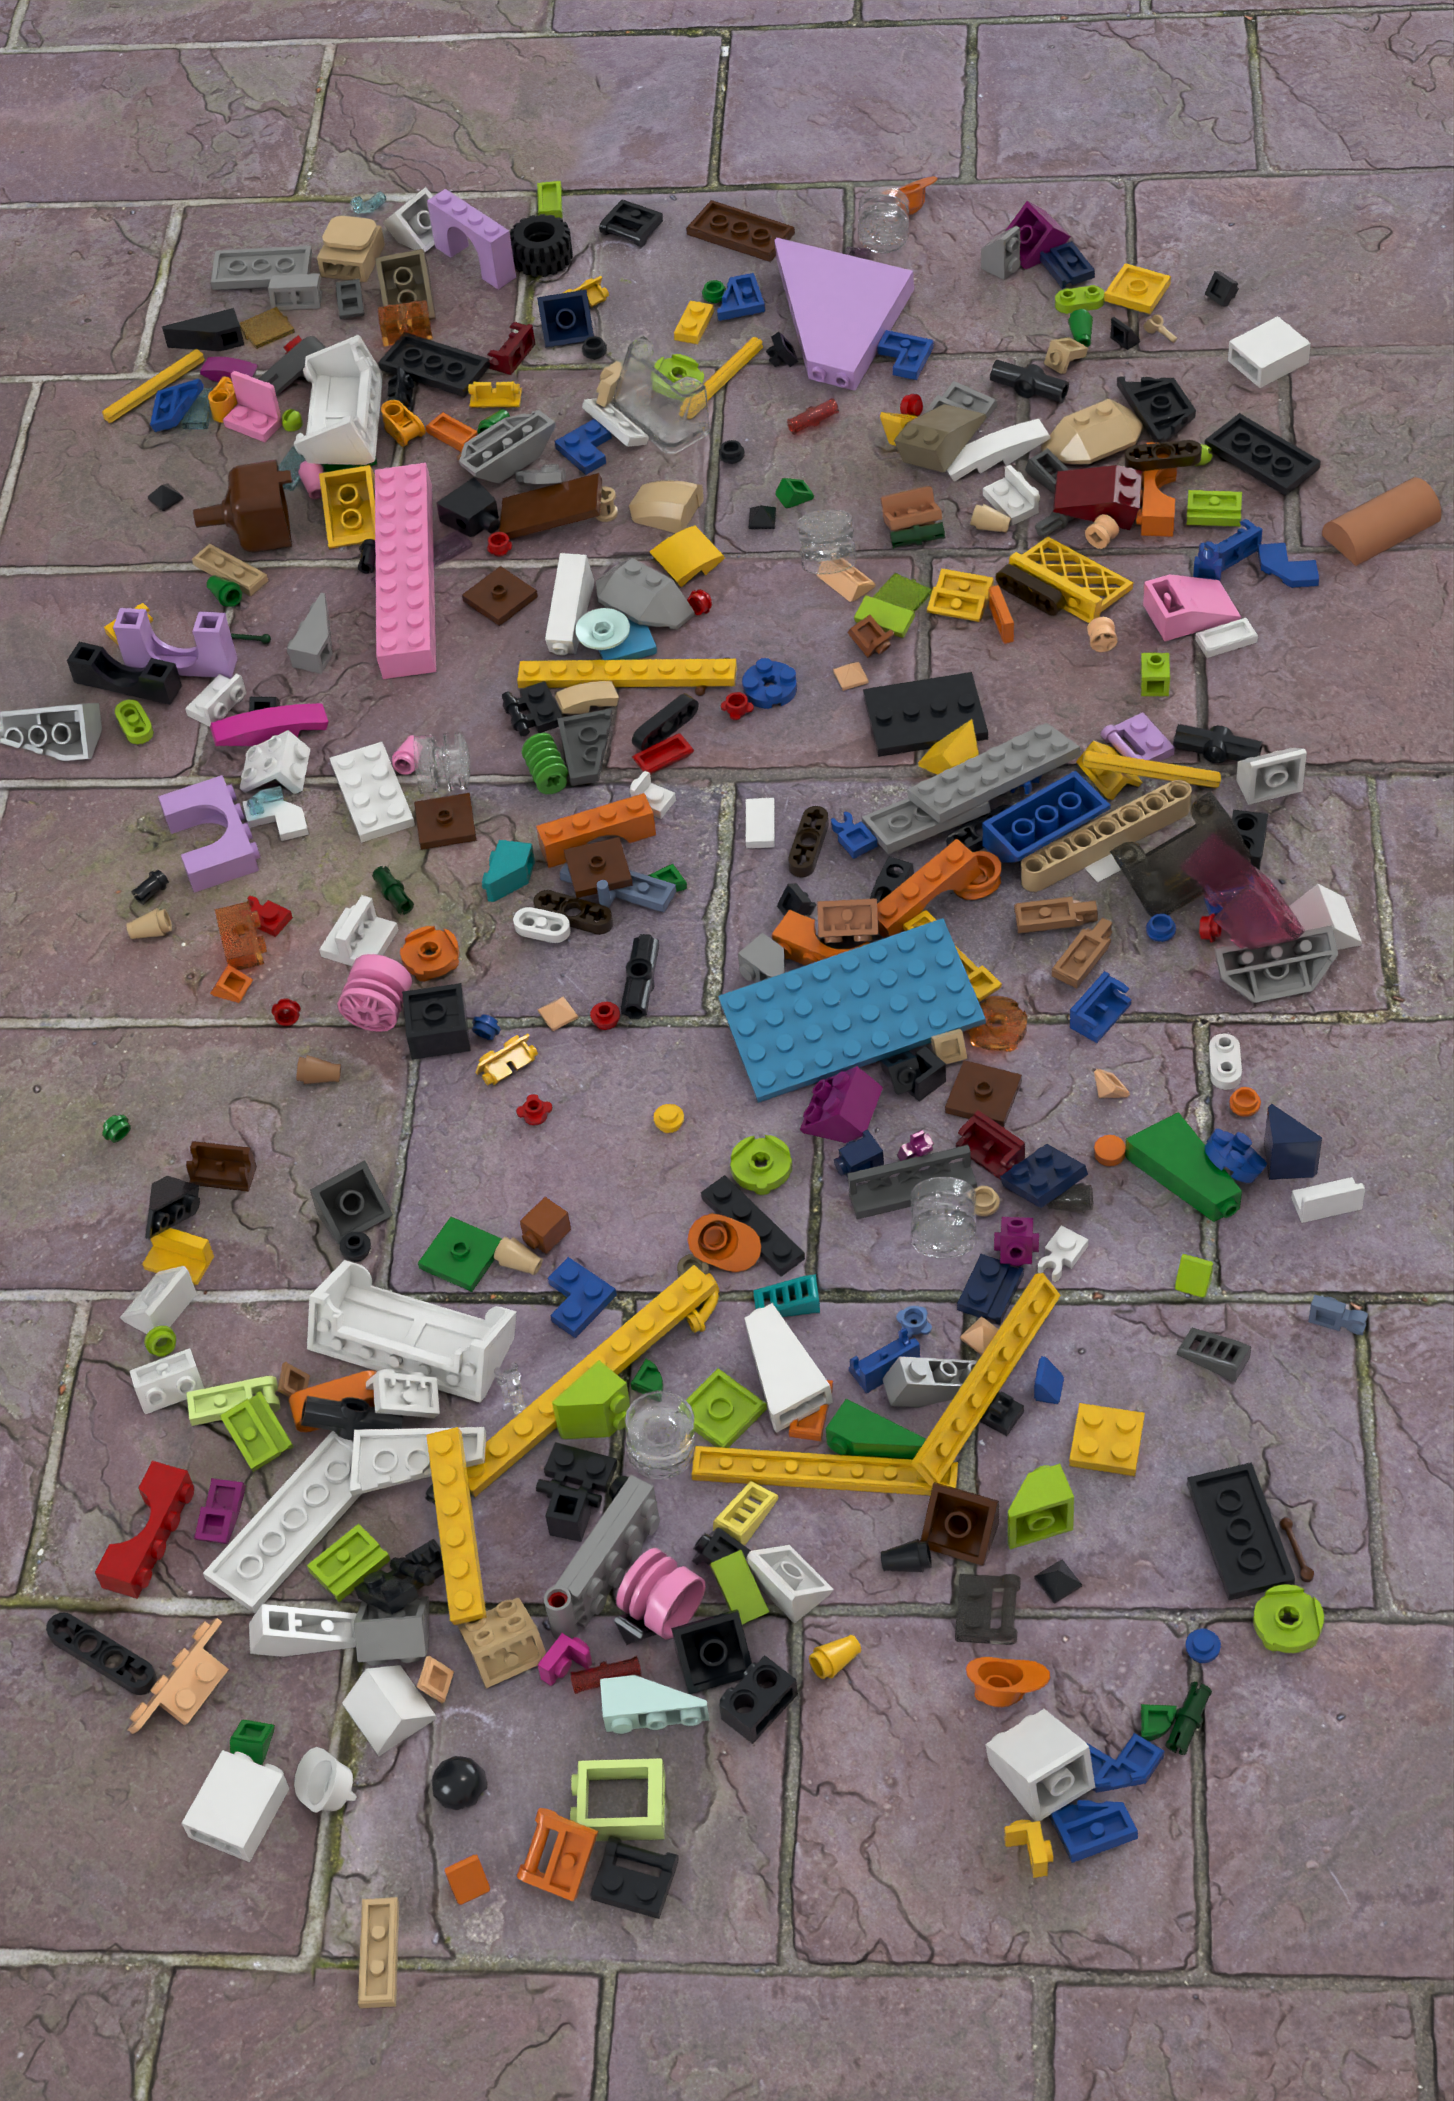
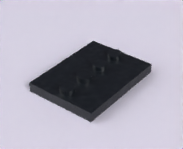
M972 672L863 689V697L878 757L930 749L935 743L971 719L973 720L976 741L988 740V729Z

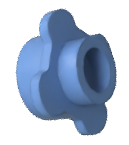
M909 1306L899 1311L896 1315L897 1321L901 1323V1330L907 1329L908 1338L920 1333L927 1335L932 1330V1325L927 1322L928 1312L924 1307Z

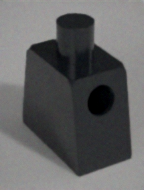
M474 477L436 503L440 522L466 536L474 537L484 529L492 534L500 527L495 498Z

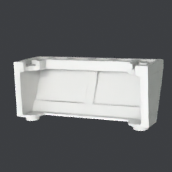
M356 335L310 354L305 358L303 373L306 380L312 382L306 436L302 433L297 434L294 446L297 453L303 455L307 463L367 465L375 461L383 373L361 337Z
M344 1260L309 1296L307 1349L376 1371L392 1369L395 1370V1373L399 1374L422 1372L425 1376L437 1377L438 1390L481 1403L486 1397L514 1340L517 1311L496 1306L488 1310L485 1320L374 1287L372 1286L371 1275L365 1267Z

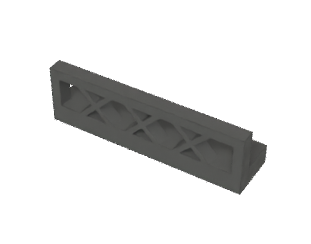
M968 1145L847 1174L849 1197L856 1219L970 1193L977 1188V1182L971 1168V1151ZM962 1158V1161L949 1164L952 1160ZM930 1166L928 1169L919 1171L922 1167ZM900 1173L896 1177L888 1178L892 1174ZM870 1180L866 1184L856 1186V1183Z

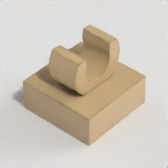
M961 1029L931 1036L933 1052L944 1063L950 1064L967 1059Z

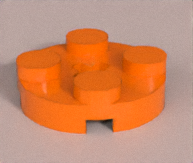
M435 926L418 928L407 935L405 944L400 949L403 966L421 982L440 977L456 969L459 965L458 958L460 952L458 942L454 934L447 929H444V931L435 930ZM430 949L432 952L435 953L432 955H426L425 951Z

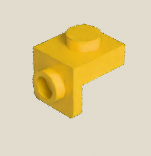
M1017 1820L1009 1826H1005V1846L1012 1847L1027 1844L1033 1878L1048 1876V1862H1053V1852L1050 1840L1043 1839L1040 1821Z

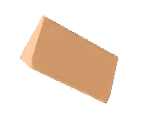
M842 557L823 558L817 571V576L849 602L857 600L875 588L876 585Z

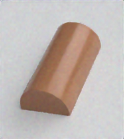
M1413 477L1327 522L1323 526L1322 536L1357 566L1440 522V503L1434 490L1426 481Z

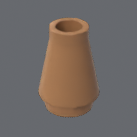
M309 1055L306 1058L299 1057L297 1081H303L304 1085L340 1081L341 1064H334Z

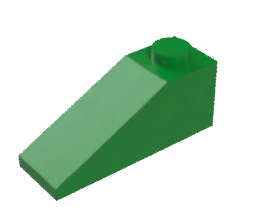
M845 1399L826 1427L827 1445L839 1455L913 1460L926 1441V1438L848 1399Z

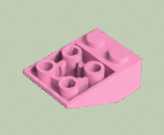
M1169 574L1144 582L1143 606L1164 642L1241 619L1239 612L1219 580Z

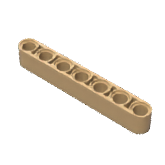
M1182 780L1171 781L1023 858L1021 861V885L1030 892L1041 891L1119 849L1135 843L1189 814L1192 790L1190 784Z

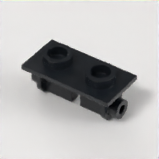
M400 366L398 367L397 375L392 376L388 381L389 398L387 401L398 400L411 412L414 382L412 377L406 374Z

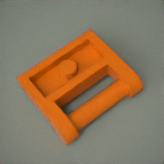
M539 1808L535 1818L537 1826L525 1863L519 1867L517 1878L525 1883L574 1901L578 1896L599 1831L561 1817L550 1809ZM550 1829L559 1833L546 1873H542L538 1866Z

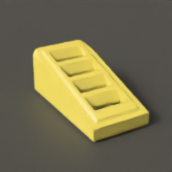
M750 1481L713 1521V1531L719 1527L745 1546L777 1502L778 1495ZM752 1497L761 1502V1505L749 1500V1498Z

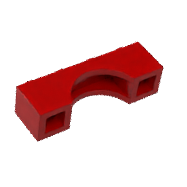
M153 1460L138 1487L144 1503L151 1509L148 1523L134 1538L121 1543L109 1544L94 1572L103 1589L138 1599L142 1589L149 1585L152 1569L156 1561L163 1557L166 1550V1542L171 1532L177 1529L180 1522V1514L185 1504H188L194 1495V1485L187 1470Z

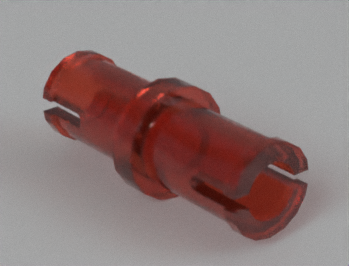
M831 398L816 407L810 406L806 408L805 412L787 419V426L790 432L795 435L807 427L820 425V421L838 414L839 409L837 408L839 407L836 401Z
M638 1656L609 1664L607 1661L600 1662V1666L570 1672L575 1694L601 1687L600 1679L630 1675L642 1677Z

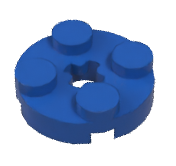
M769 658L759 659L756 665L750 667L742 678L743 692L747 696L748 702L764 709L772 708V704L780 702L781 706L789 703L797 692L796 671L794 668L781 662L771 661ZM766 683H774V684H775V685H771V684H770L768 687L765 686Z
M1215 1129L1206 1141L1205 1152L1209 1159L1221 1171L1224 1167L1233 1171L1230 1177L1237 1181L1253 1183L1267 1166L1265 1159L1258 1155L1251 1147V1139L1241 1132H1237L1234 1135L1221 1129Z

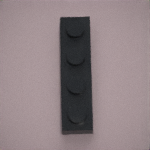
M725 1175L701 1192L702 1200L716 1214L745 1223L755 1230L761 1243L760 1257L780 1277L805 1260L804 1251Z

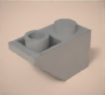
M1015 226L997 235L981 248V269L1005 280L1020 268V227Z
M761 933L738 953L739 971L748 981L752 980L757 983L786 973L784 948L764 933Z

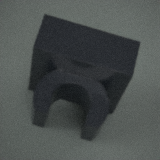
M1214 271L1205 295L1221 306H1228L1231 299L1236 297L1239 290L1237 287L1238 283L1221 271Z
M780 332L771 336L774 345L766 350V353L771 357L769 362L774 367L779 366L783 361L789 367L796 364L798 359L793 345Z
M797 883L787 884L777 907L784 916L788 910L805 916L812 914L816 903L811 902L808 898V893L803 892Z
M1002 1391L998 1392L979 1422L1008 1436L1024 1413V1405L1015 1401L1012 1396Z
M434 1539L405 1555L415 1565L421 1564L428 1567L430 1572L434 1574L435 1579L444 1574L441 1548Z

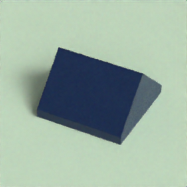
M587 290L537 297L545 348L580 343L594 336Z
M1271 1104L1267 1111L1264 1137L1269 1180L1313 1178L1318 1172L1322 1137Z

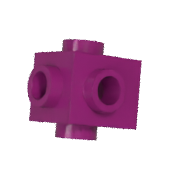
M1001 1218V1232L994 1233V1251H1000V1263L1011 1264L1012 1266L1032 1264V1253L1039 1252V1233H1033V1218Z

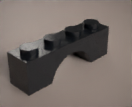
M78 642L67 659L73 681L77 684L171 705L182 687L176 663L151 658L146 667L132 668L116 661L103 647L84 642Z

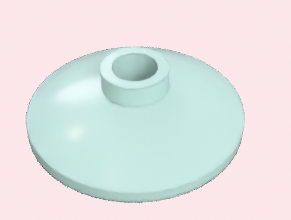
M599 608L584 614L578 620L575 630L578 640L584 646L596 650H605L620 645L628 637L630 624L627 617L620 611L610 608Z

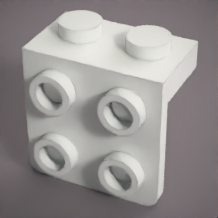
M289 730L279 735H274L263 743L252 746L246 753L240 789L246 793L277 779L293 794L303 791L310 748Z

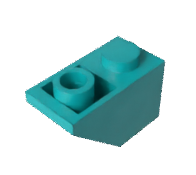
M507 840L498 841L496 850H492L490 854L489 871L485 872L482 878V888L486 890L488 902H495L529 883L535 865L532 843Z

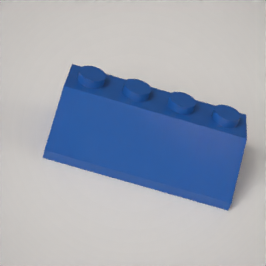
M1075 770L983 822V846L990 853L996 855L1001 863L1018 862L1111 809V805Z

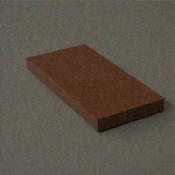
M710 200L686 228L687 235L768 262H771L776 256V237L790 240L795 234L793 226Z
M596 473L502 498L499 532H503L508 535L509 539L600 516L602 478L600 474Z

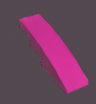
M322 703L293 704L237 714L212 722L210 729L216 746H254L287 730L297 738L300 730H326L328 719Z

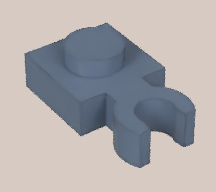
M1314 1295L1308 1322L1337 1331L1344 1327L1354 1334L1363 1335L1368 1313L1361 1310H1348L1345 1303L1339 1302L1335 1298Z

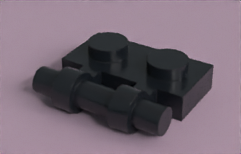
M545 681L519 689L521 698L518 699L513 697L511 692L502 694L503 708L507 714H510L511 724L514 730L519 732L520 736H527L530 733L529 728L534 726L538 733L557 728V718L563 717ZM527 710L529 714L525 715L521 712Z
M555 1442L544 1468L545 1476L554 1479L551 1481L539 1479L536 1485V1492L547 1494L549 1499H551L555 1487L586 1493L589 1506L599 1508L602 1502V1495L595 1494L593 1491L595 1489L607 1493L618 1466L617 1458ZM566 1482L580 1485V1487L576 1489L565 1485Z
M406 1557L393 1558L390 1561V1568L392 1570L388 1573L380 1570L367 1575L364 1578V1582L354 1588L358 1599L391 1615L419 1597L417 1590L424 1585H432L435 1581V1576L428 1567L421 1564L415 1565L412 1560Z

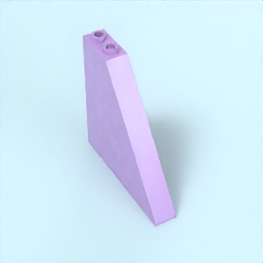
M776 237V260L808 378L855 391L878 353L877 346L886 330L890 331L914 291L913 271Z

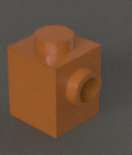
M544 1197L520 1220L523 1241L530 1248H538L545 1254L571 1231L568 1212L547 1197Z

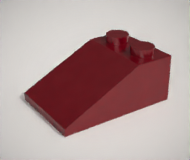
M1119 465L1058 471L1056 475L1053 512L1092 522L1102 514L1108 515L1115 520L1119 528L1130 530L1140 508L1142 471Z

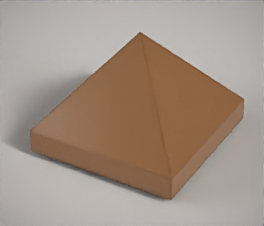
M284 1362L277 1391L290 1398L295 1392L308 1388L310 1375Z

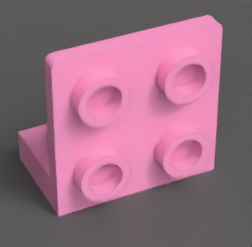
M233 371L231 378L238 404L223 419L226 428L266 442L282 426L275 388L268 382Z

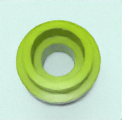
M157 1326L147 1333L144 1345L149 1353L163 1357L174 1350L176 1335L168 1326Z

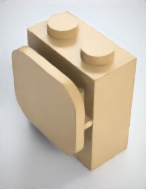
M336 216L332 218L322 236L324 245L317 256L320 275L326 278L342 280L360 279V282H367L376 264L375 258L380 256L385 246L382 227L376 225L372 219L350 216Z

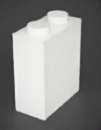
M1277 316L1230 340L1228 361L1259 388H1262L1308 364L1311 343Z
M222 1750L182 1821L188 1837L250 1862L289 1791L283 1771L271 1764L262 1766L254 1763L244 1753L235 1752L232 1754Z

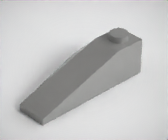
M99 703L0 712V743L31 750L37 754L52 756L62 761L91 759L102 732Z

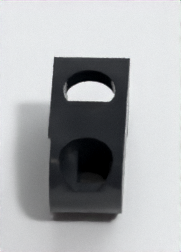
M889 856L875 882L870 899H877L878 904L914 874L913 863ZM894 867L901 868L903 873L894 871Z

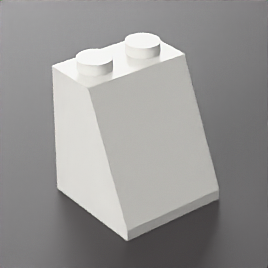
M1045 1709L1025 1717L1018 1725L1006 1732L995 1735L990 1742L985 1744L990 1766L1035 1822L1043 1820L1051 1815V1813L1095 1788L1089 1746Z

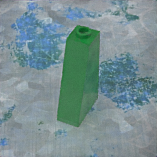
M1179 1112L1126 1138L1125 1157L1128 1161L1211 1221L1215 1222L1223 1217H1231L1240 1209L1242 1190L1224 1168L1221 1171L1213 1164L1205 1152V1144Z

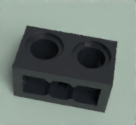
M1233 809L1232 820H1226L1224 828V838H1228V842H1222L1220 850V860H1225L1224 872L1259 876L1267 832L1268 814Z
M764 1655L758 1663L754 1662L748 1666L742 1680L735 1688H728L722 1695L719 1704L721 1720L753 1744L798 1695L796 1679ZM764 1682H773L775 1684L767 1689L760 1687ZM744 1706L752 1708L748 1713L737 1712L739 1708Z

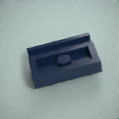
M1072 241L1051 248L1048 253L1040 252L1041 263L1062 289L1066 288V285L1069 283L1075 285L1095 278V269Z
M980 1254L957 1302V1310L978 1318L982 1316L986 1320L988 1318L995 1320L996 1324L1001 1325L1024 1276V1268L1019 1266L1018 1269L1012 1267L1011 1264L1000 1263L999 1259Z

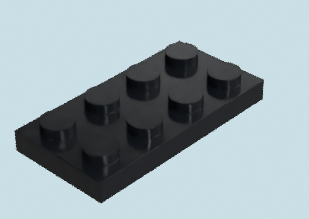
M404 332L378 362L381 371L397 375L398 367L400 366L406 374L412 377L413 381L462 397L469 393V384H473L474 381L478 382L490 368L488 358Z
M1241 413L1237 414L1205 439V445L1211 448V452L1284 496L1288 495L1320 469L1321 461Z
M1252 1462L1187 1477V1487L1228 1600L1263 1593L1278 1585H1295L1294 1573Z

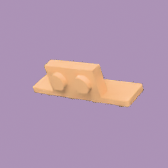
M216 1618L209 1624L204 1621L192 1635V1638L196 1641L189 1650L183 1648L171 1663L175 1667L168 1677L163 1674L150 1691L154 1694L147 1705L141 1702L129 1717L133 1723L128 1728V1731L132 1734L139 1731L158 1705L184 1726L189 1723L229 1670L203 1649L204 1645L221 1625L222 1621Z

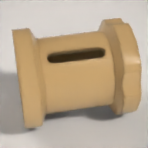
M602 486L601 494L603 498H601L600 516L595 518L602 522H608L615 519L618 514L617 507L614 505L616 493L611 487Z

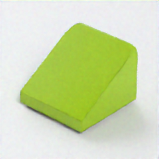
M1182 1254L1175 1289L1205 1298L1212 1281L1213 1262Z

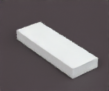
M597 398L584 400L582 408L627 447L647 445L649 436L612 404L609 403L606 407H603L596 403Z

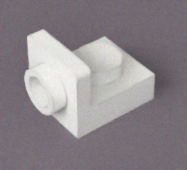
M646 771L638 779H635L630 786L631 797L645 793L654 816L660 819L663 818L676 801L675 793L651 783L650 773Z

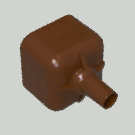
M276 459L238 465L232 468L228 475V490L222 503L193 509L196 528L226 525L237 533L243 550L252 553L292 547L289 512L283 484L292 483L291 471H279Z

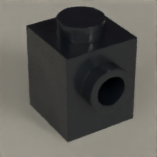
M554 1488L545 1515L550 1536L582 1542L591 1514L586 1493Z

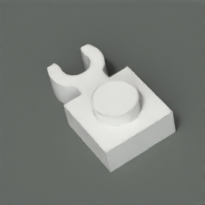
M1061 1225L1045 1246L1044 1255L1046 1256L1041 1258L1038 1263V1273H1043L1046 1268H1053L1055 1270L1052 1272V1281H1058L1062 1276V1266L1065 1265L1071 1269L1087 1249L1088 1239Z

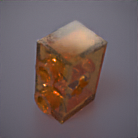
M427 300L377 307L384 346L393 345L404 332L429 340L433 339Z
M249 901L214 909L227 964L237 970L263 965L262 953H266L267 948L263 935H257L256 928L261 927L257 910L251 911Z

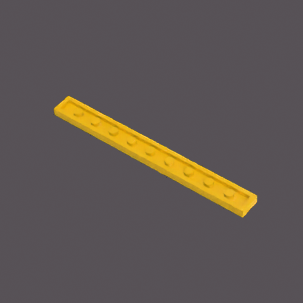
M693 1265L486 1442L485 1463L466 1467L470 1493L474 1497L478 1496L557 1428L552 1402L598 1360L615 1374L619 1375L717 1290L715 1283Z

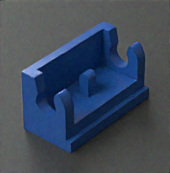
M1244 519L1240 523L1247 530L1241 527L1237 530V533L1218 543L1220 546L1219 558H1222L1221 572L1258 550V544H1261L1262 528ZM1211 541L1204 543L1205 548L1208 549L1206 551L1214 550V543Z
M1104 971L1070 1009V1028L1098 1043L1131 1005V999L1125 995L1129 988Z
M906 1328L898 1332L899 1338L862 1360L859 1361L857 1356L850 1359L849 1372L866 1394L884 1384L883 1377L898 1357L920 1358V1344L915 1338L909 1340Z

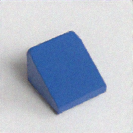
M1041 1356L1034 1383V1398L1036 1401L1058 1404L1061 1398L1064 1377L1047 1357Z

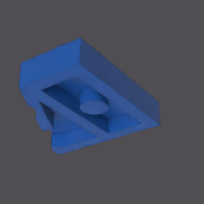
M754 273L729 278L727 290L724 291L722 296L721 308L717 310L718 321L765 312V304Z
M200 379L157 391L150 423L154 432L168 430L179 424L204 388Z
M1078 1800L1077 1805L1067 1804L1049 1815L1071 1863L1138 1839V1830L1123 1802L1105 1801L1104 1803H1095L1091 1800Z

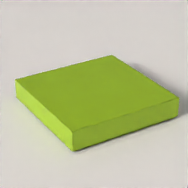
M717 1368L675 1410V1417L715 1447L729 1448L767 1410V1404Z

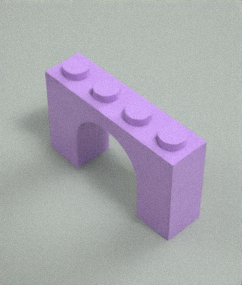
M447 189L427 200L435 248L451 258L469 246V238L477 251L481 275L484 281L496 289H500L516 278L509 230Z
M119 609L113 629L126 666L143 668L146 667L151 658L176 663L179 676L217 677L221 674L227 678H232L237 655L225 613L198 612L192 631L196 647L183 649L162 642L154 634L146 609Z
M222 775L158 796L171 834L205 823H215L227 828L225 834L215 843L181 854L194 893L259 871L256 859L261 857L255 842H249L253 838L248 823L242 824L241 820L245 818L239 803L234 805L233 801L237 800L232 784L226 786Z

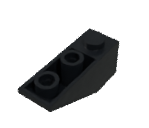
M234 308L162 326L168 348L224 351L244 345L241 328Z
M165 1176L152 1183L145 1238L151 1239L195 1215L200 1205V1198L198 1197L199 1185L171 1176Z

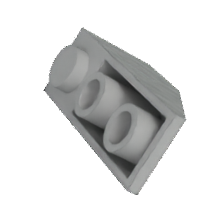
M320 593L316 602L312 603L307 617L300 623L298 632L288 643L287 653L294 668L322 674L333 655L330 617L325 593Z
M898 1357L882 1379L890 1406L922 1407L952 1400L978 1361Z

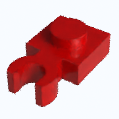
M254 896L247 898L251 908L246 909L242 906L238 908L241 917L251 920L253 927L274 937L293 918L290 910L269 900L264 905H261Z

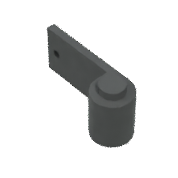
M306 337L259 377L258 380L273 385L277 396L303 374L306 356L326 347L316 337Z

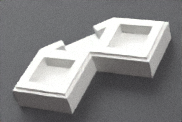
M271 795L242 801L249 828L276 821L281 841L309 835L301 807Z

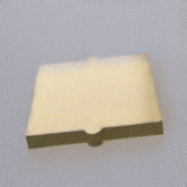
M277 307L239 323L245 339L250 340L256 349L295 333L294 328L288 322V317L283 316Z

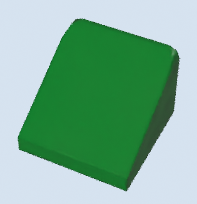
M782 478L775 492V495L785 508L797 506L814 498L810 488L804 480Z
M241 1720L230 1738V1753H244L254 1763L262 1765L266 1759L275 1725Z

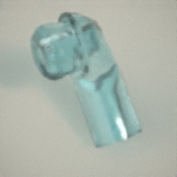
M378 191L367 201L363 202V199L358 196L353 198L350 204L353 207V211L358 214L374 212L386 201V196Z
M281 786L261 790L248 799L247 807H249L250 815L257 816L263 814V804L284 800Z

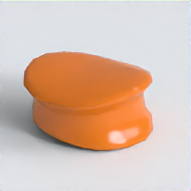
M986 851L973 852L976 855L981 875L962 891L953 890L958 897L966 900H976L988 896L998 889L1001 884V862L993 853Z

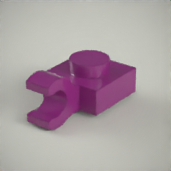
M920 1130L911 1134L910 1142L902 1145L897 1154L899 1160L902 1161L927 1155L933 1151L934 1142L929 1133L925 1134L924 1130Z

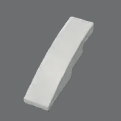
M1039 419L1016 424L965 445L947 471L955 482L976 468L981 474L1002 460L1007 466L1051 437Z

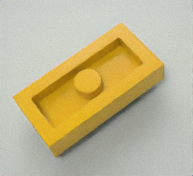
M689 301L674 331V340L698 344L714 313L713 304Z

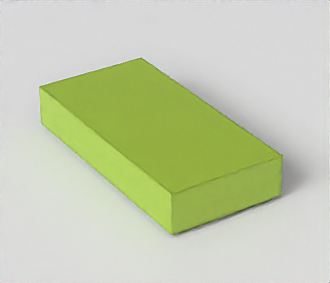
M561 181L537 183L538 215H554L555 218H563Z
M865 595L854 616L855 622L858 623L868 615H871L884 632L892 630L895 636L904 638L915 618L914 611Z
M742 1550L710 1563L711 1570L729 1610L738 1609L742 1625L769 1613Z

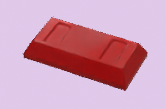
M678 733L633 755L632 758L643 772H649L651 775L690 756L694 749L681 733Z

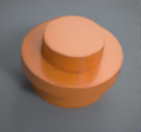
M1241 1087L1231 1095L1229 1105L1235 1114L1248 1117L1259 1111L1261 1100L1252 1088Z

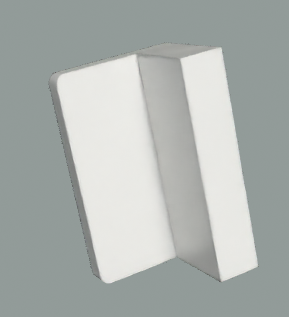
M1353 1177L1293 1190L1291 1198L1300 1221L1303 1223L1361 1210L1365 1188L1362 1183L1355 1184Z

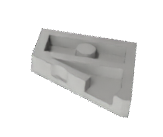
M546 464L541 467V470L515 471L516 482L549 484L562 483L566 479L565 468H559V464Z

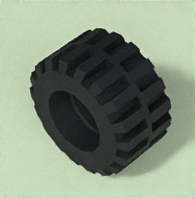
M532 215L529 218L521 219L520 223H516L513 226L514 228L510 230L514 265L518 271H523V274H531L533 277H546L550 274H557V271H563L566 265L571 263L573 252L570 229L568 224L563 222V219L555 218L554 215Z

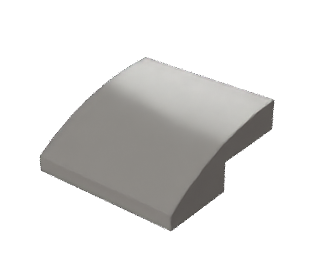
M953 381L943 396L937 395L925 413L943 404L984 413L988 418L997 407V402L994 398Z

